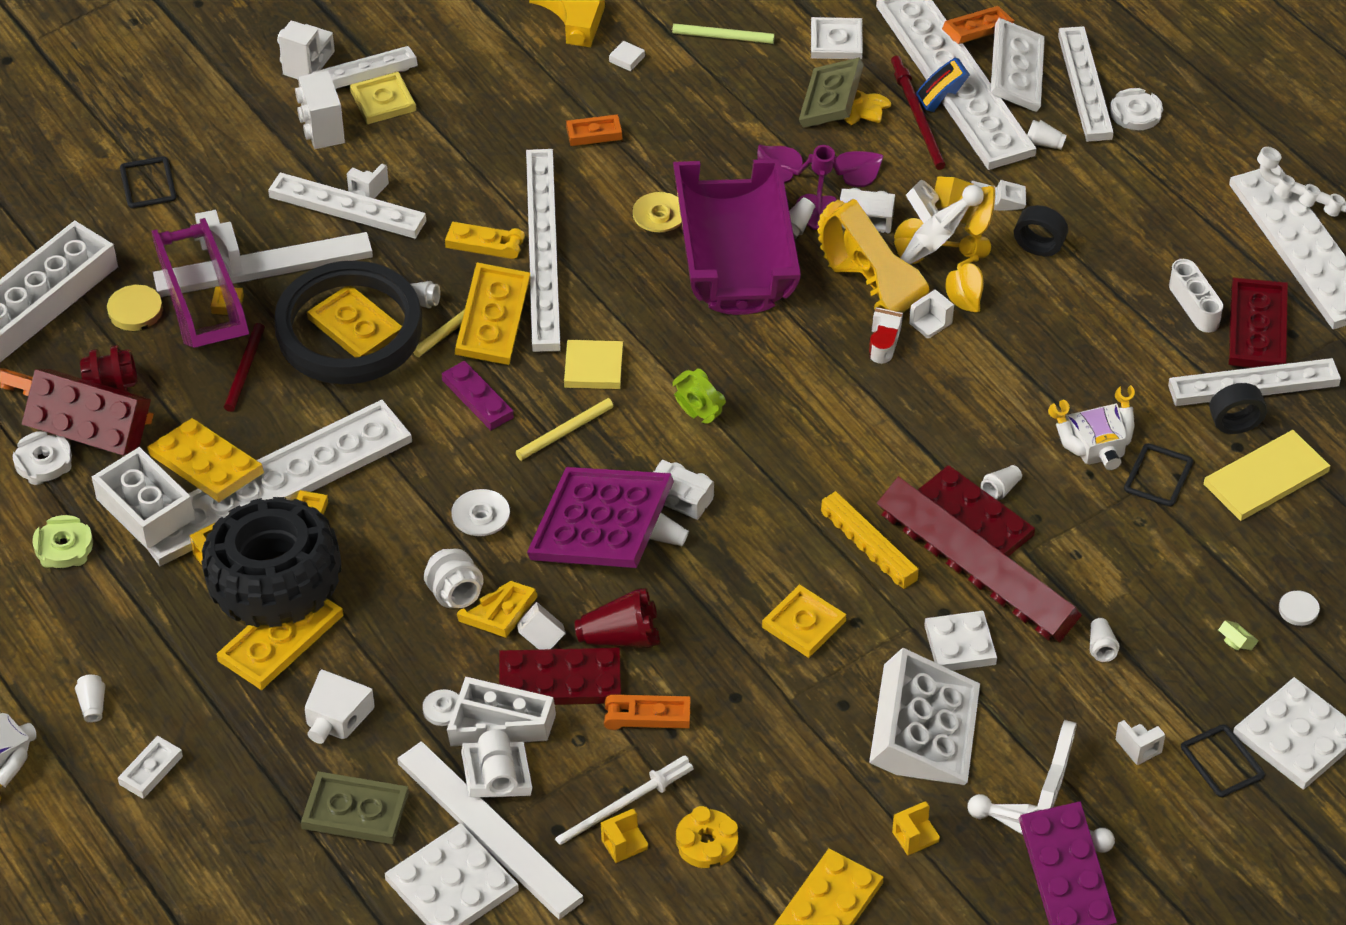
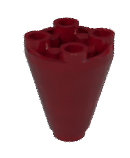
M647 588L633 590L582 615L581 619L575 620V631L579 643L586 642L588 645L651 648L660 645L659 631L657 627L654 628L653 619L657 618V609L655 602L650 601Z

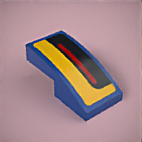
M955 57L934 72L919 88L916 95L927 111L934 112L947 93L956 94L970 74L960 59Z

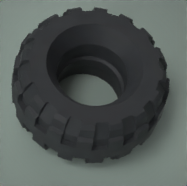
M273 497V499L266 500L259 498L251 500L249 504L244 506L239 505L228 511L229 514L225 518H219L213 525V530L207 535L203 545L202 569L213 602L215 604L218 603L221 610L235 621L242 620L245 621L246 625L255 627L269 625V628L282 626L284 622L293 621L295 623L305 619V616L311 611L313 613L317 612L324 606L326 598H331L339 582L338 573L341 572V555L334 528L330 527L329 520L314 507H309L306 502L298 499L291 501L287 500L286 497ZM279 556V557L274 558V559L263 560V559H266V558H269V557Z

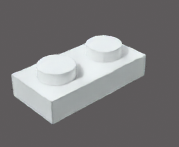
M157 736L118 777L119 785L144 799L183 757L182 750Z

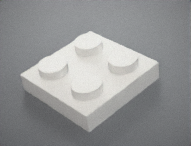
M984 611L925 618L924 626L935 663L952 671L996 665L997 656Z

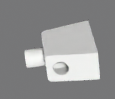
M321 669L305 705L306 722L311 727L308 737L319 744H322L329 734L340 739L347 738L375 707L373 689Z

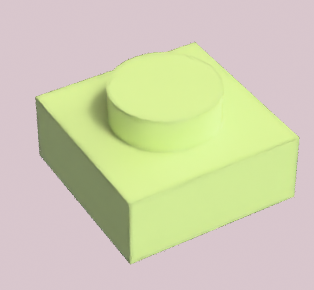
M1224 621L1218 629L1226 636L1224 641L1236 650L1240 648L1252 650L1259 641L1236 622Z

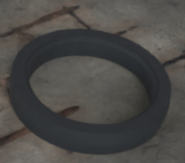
M366 261L333 262L302 274L285 289L275 311V334L280 350L288 363L300 373L310 378L333 384L363 383L391 373L413 354L419 343L422 331V311L417 294L411 284L396 271L380 264ZM343 286H364L379 290L393 298L405 315L400 332L388 345L374 353L357 358L341 359L317 354L299 342L292 330V326L298 311L307 301L324 291Z

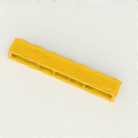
M835 491L822 499V514L828 517L836 528L842 530L846 537L851 539L859 550L864 551L869 559L875 562L884 573H887L895 584L905 589L918 581L919 569L842 496Z

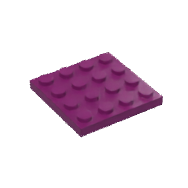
M566 467L527 551L530 560L637 568L674 483L672 474Z

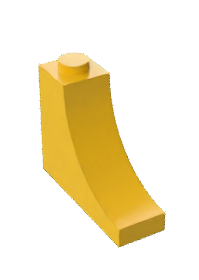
M529 0V3L543 6L561 18L565 24L566 44L591 47L605 9V0Z

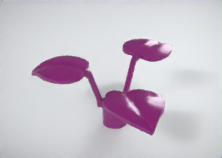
M759 145L757 151L758 160L780 159L784 183L790 182L793 174L800 175L810 164L812 170L819 175L817 196L805 194L796 202L797 204L804 197L814 203L815 208L806 225L813 230L819 228L818 221L823 210L827 208L826 206L832 201L835 202L837 200L833 196H822L824 176L834 168L836 175H843V180L848 185L865 187L874 182L883 160L882 154L864 151L845 152L836 157L833 148L828 145L817 146L813 154H809L808 160L803 165L800 153L790 147Z

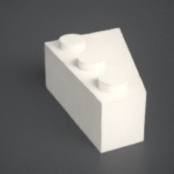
M465 677L447 728L450 746H462L463 743H478L479 737L490 730L504 731L509 737V742L547 741L556 716L554 698Z

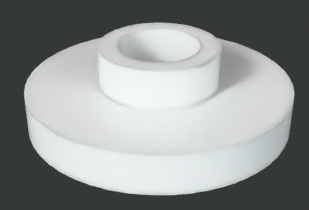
M1288 592L1281 598L1279 603V612L1282 618L1294 625L1304 626L1311 624L1317 619L1319 614L1318 601L1307 592Z
M445 689L430 693L423 702L425 718L434 725H449L459 695Z

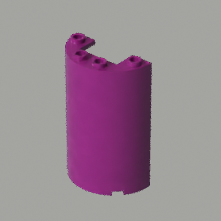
M780 159L753 160L751 179L699 180L700 161L673 162L690 283L696 298L699 301L703 300L706 302L709 308L714 311L732 315L762 312L774 307L775 302L782 297L787 299L797 287L801 274Z

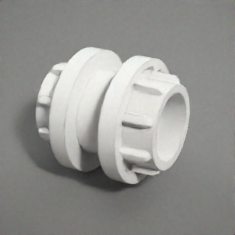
M442 549L430 557L424 572V581L442 606L447 608H465L478 599L483 586V575L465 551L461 549Z

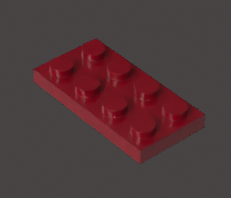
M1232 278L1228 365L1255 368L1286 364L1288 283Z
M949 465L918 489L919 492L1007 557L1034 536L1035 527Z
M620 648L499 650V685L553 697L555 705L605 704L607 696L621 695Z

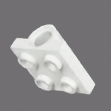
M490 730L479 737L478 743L462 744L461 753L469 797L531 796L532 783L524 742H509V737L504 731Z

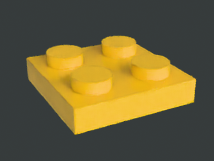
M799 584L762 620V628L810 658L846 622V614Z

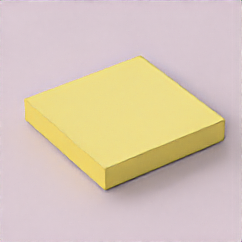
M399 72L350 85V92L366 124L416 111V104Z
M567 340L564 388L620 389L623 341Z

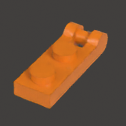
M609 695L605 699V709L608 713L604 716V726L609 730H618L621 727L690 728V696ZM623 709L629 710V712H620V711H622Z

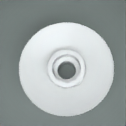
M477 489L464 493L455 501L452 507V520L455 526L462 532L473 536H487L498 532L507 524L510 517V508L506 499L499 493L487 489Z

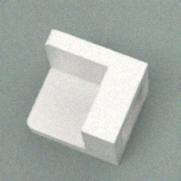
M381 164L373 173L370 171L362 172L352 168L347 173L348 191L374 199L389 184L387 166Z
M933 290L911 305L909 324L926 338H931L953 323L954 304L937 290Z
M537 602L517 623L518 632L539 650L551 649L565 634L563 624Z
M1123 720L1118 723L1115 740L1134 763L1139 765L1162 753L1165 734L1159 726L1147 731L1141 724L1131 728Z

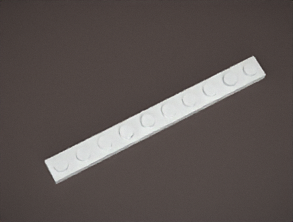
M553 149L526 150L533 352L560 351Z

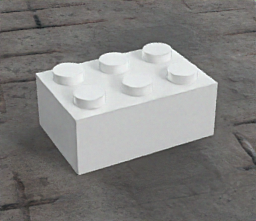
M140 447L92 476L96 499L147 549L195 519L191 496Z

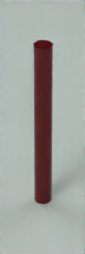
M255 323L225 401L224 409L228 412L235 410L262 338L265 326L261 323Z

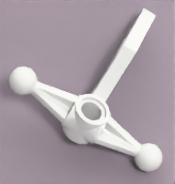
M920 180L906 196L922 220L923 225L915 232L900 259L908 264H912L935 252L955 232L967 209L970 206L981 204L984 198L983 190L977 185H969L963 190V198L938 211L934 205L939 200L938 194L927 182Z
M1068 720L1063 722L1054 758L1045 780L1038 806L1032 804H992L987 796L977 794L970 798L967 808L970 815L976 819L992 816L1023 835L1018 819L1020 815L1053 808L1066 770L1077 723ZM1098 828L1094 831L1089 830L1095 851L1105 853L1113 848L1115 838L1110 830L1106 828Z

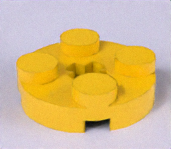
M704 806L694 808L692 813L686 815L679 822L676 829V844L679 854L684 861L698 868H710V864H717L719 862L720 865L727 863L733 858L738 848L737 823L720 811L708 809ZM705 834L712 835V838L715 839L712 842L708 840V843L701 841L702 835Z

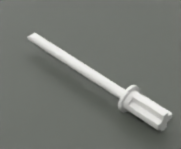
M682 756L661 770H651L649 772L650 781L557 836L555 840L559 845L566 843L655 788L661 793L665 792V787L691 772L693 766L689 763L687 756Z

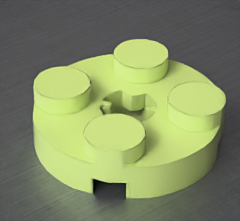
M70 515L55 516L47 520V525L43 526L41 530L39 527L36 529L33 535V547L43 567L66 568L85 564L87 556L93 547V538L90 527L87 524L81 523L79 518ZM63 538L67 539L68 542L62 545L56 544L57 542L60 543V539Z

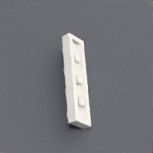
M409 46L311 72V74L329 70L336 90L343 86L386 74L404 72L418 66L415 54Z

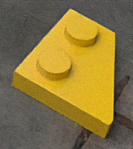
M509 581L499 587L497 591L480 598V605L468 612L464 608L457 612L458 620L461 623L507 638L538 597L536 589Z

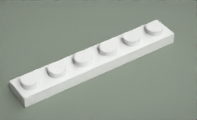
M1085 27L1059 28L1058 37L1086 142L1112 140L1113 129Z
M281 172L269 188L270 198L415 239L426 222V213Z
M1333 358L1173 377L1169 378L1168 386L1175 406L1210 402L1218 391L1236 383L1256 385L1263 396L1337 387L1340 384L1341 378Z

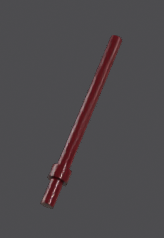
M898 55L891 58V63L895 70L894 76L897 84L902 86L935 168L942 170L946 164L912 86L911 74L904 67L901 57Z

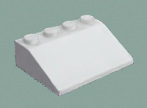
M902 648L884 664L869 763L895 775L965 785L968 782L980 683Z

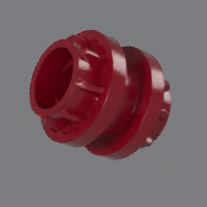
M119 345L110 347L111 355L101 356L99 350L94 349L90 350L88 357L80 360L82 379L112 388L117 387L118 390L128 392V387H133L138 383L133 354L129 349L121 350Z

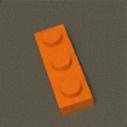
M999 6L947 20L944 22L942 30L953 41L961 44L994 34L995 23L999 18L1014 23L1015 20Z

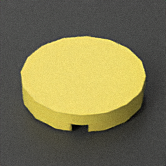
M130 285L114 292L108 300L107 310L111 322L116 327L128 331L142 330L141 327L148 325L150 327L154 325L162 315L163 306L161 297L155 289L146 285Z

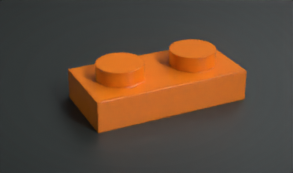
M618 114L566 121L570 146L622 140V130Z

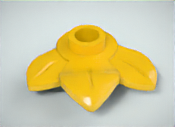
M857 90L850 117L844 120L850 125L857 123L860 118L880 123L882 109L891 107V102L883 95L876 93L865 94Z

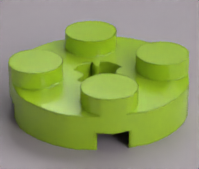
M686 370L673 381V386L676 385L678 390L674 393L675 398L690 417L696 418L699 416L704 419L702 423H711L721 414L722 406L726 404L725 397L722 393L716 391L714 386L708 381V376L703 370Z

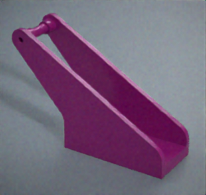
M206 218L200 219L199 224L190 225V228L178 231L158 233L157 229L152 230L154 245L176 311L183 343L194 348L248 335L249 331L242 305ZM191 237L193 239L204 237L229 317L228 322L200 329L194 328L190 312L165 251V245Z

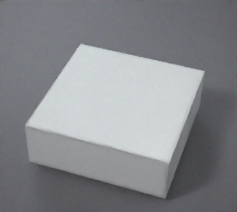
M623 41L609 55V62L631 71L645 57V50Z

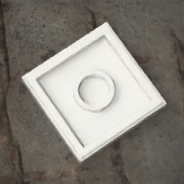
M811 17V58L854 59L860 57L862 59V18Z

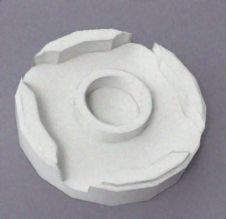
M1140 88L1122 90L1111 101V117L1124 128L1146 130L1159 123L1163 112L1162 102L1155 94L1145 93L1146 90Z

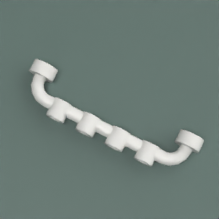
M1263 147L1257 157V161L1260 163L1261 176L1265 181L1275 185L1274 192L1277 195L1288 197L1290 192L1300 195V203L1307 207H1312L1315 201L1325 205L1324 211L1330 216H1338L1340 211L1346 213V201L1342 196L1323 193L1312 184L1305 186L1297 183L1289 175L1283 174L1279 176L1274 174L1271 169L1277 167L1282 158L1281 154L1271 147Z

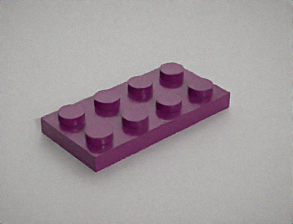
M1081 801L1020 815L1018 818L1049 925H1115L1117 921Z

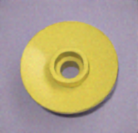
M654 192L642 196L633 206L635 222L641 228L651 232H668L676 229L682 224L678 197L666 192Z

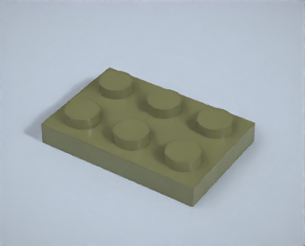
M860 57L813 69L799 117V122L803 128L850 117L864 66Z
M318 771L301 820L302 829L393 844L408 798V786Z

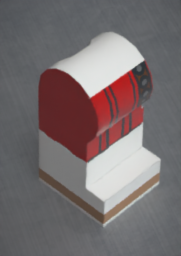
M876 307L872 324V332L874 333L870 337L869 357L872 361L883 364L892 359L901 331L903 313Z

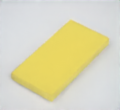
M1291 430L1205 477L1204 485L1242 521L1327 474L1330 470V465L1294 430Z

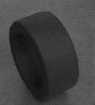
M1029 206L1022 211L1013 230L1014 238L1020 247L1031 254L1042 257L1053 256L1060 251L1068 234V224L1064 217L1056 210L1047 206ZM1028 225H1040L1048 229L1054 237L1047 238L1035 234Z
M1236 383L1221 389L1212 397L1209 404L1215 426L1221 432L1227 434L1250 431L1257 427L1267 414V407L1260 389L1250 383ZM1242 404H1250L1248 407L1235 413H1227L1230 409L1234 408L1235 406Z

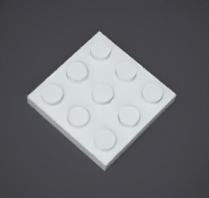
M1295 677L1236 725L1233 731L1240 741L1303 790L1346 754V716Z
M461 823L385 873V880L426 925H469L519 891L518 883Z

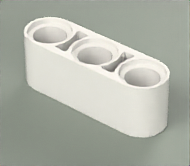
M1178 259L1172 265L1169 283L1170 290L1199 330L1208 333L1216 331L1220 325L1223 309L1222 301L1193 261Z

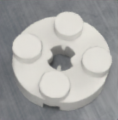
M45 431L34 432L23 437L17 444V450L15 453L13 452L16 471L33 485H40L45 481L53 480L69 472L72 466V454L68 441L58 435H47ZM39 454L48 456L44 459H38Z

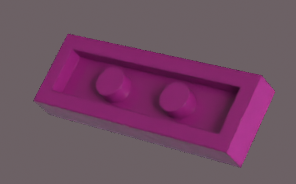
M465 361L442 373V381L490 431L514 418L513 410Z

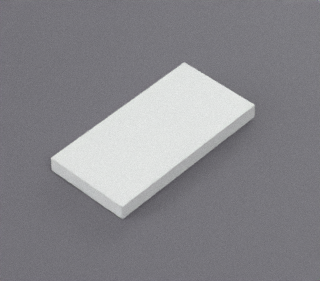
M999 18L997 20L994 33L990 94L1035 112L1041 107L1045 36Z

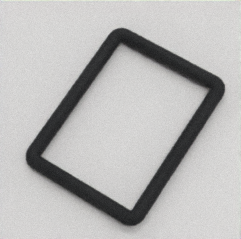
M155 157L120 165L126 200L130 208L165 203L176 199V191L167 157ZM163 162L171 196L133 203L125 168Z
M1146 443L1143 445L1125 483L1124 490L1127 493L1166 506H1172L1175 504L1191 469L1193 459L1190 456ZM1148 449L1187 461L1170 500L1130 488Z
M1225 724L1210 729L1181 744V750L1219 797H1225L1263 779L1265 776L1258 763ZM1224 730L1258 774L1221 791L1188 749V746Z

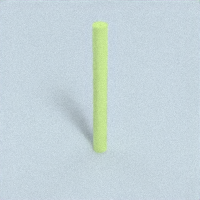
M673 24L672 31L673 34L774 44L775 36L772 33Z

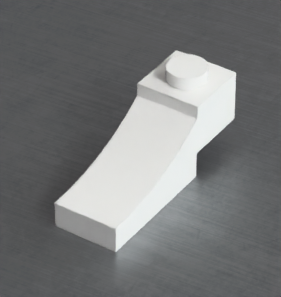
M216 210L196 213V224L200 223V219L206 218L221 257L228 265L231 273H243L240 252L231 222L220 223ZM204 237L194 239L195 241L200 240L202 250H207Z

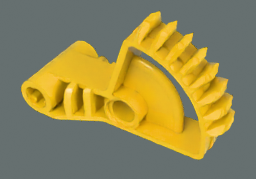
M852 199L847 203L836 200L826 206L827 208L820 215V220L818 221L819 228L817 229L820 234L818 240L822 243L820 248L825 252L823 257L828 260V267H831L834 272H860L867 279L866 284H870L873 288L870 291L871 296L877 294L880 298L875 303L874 309L877 307L904 313L913 303L929 293V286L920 271L893 254L857 200ZM842 224H843V226H844L845 229H846L845 232H844V235H843V230H842Z

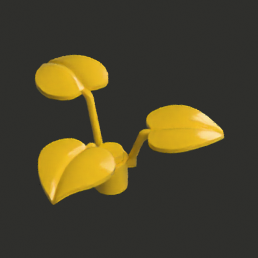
M994 186L981 188L984 193L983 201L977 206H970L960 221L966 224L965 231L970 235L964 237L960 242L946 241L941 245L959 247L960 252L964 256L970 257L957 265L958 270L951 271L946 278V293L949 299L957 307L970 312H980L983 275L980 268L971 262H977L979 258L987 257L991 251V243L988 238L982 236V233L988 229L992 219L995 204ZM911 218L905 220L896 229L894 244L900 258L915 232L923 225L921 219ZM924 257L921 258V259H919V260H917L916 262H914V263H912V264L919 263L920 261H922V260L924 259Z

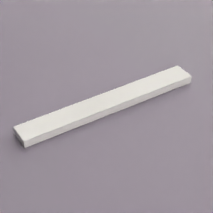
M364 232L241 255L243 273L232 274L224 260L223 262L232 283H239L313 269L333 262L372 258L373 254L368 234ZM212 261L172 268L182 293L220 286ZM163 270L153 272L157 293L160 297L170 296Z
M422 741L398 757V765L459 824L461 823L491 855L559 920L583 902V895L480 797H469L467 784Z

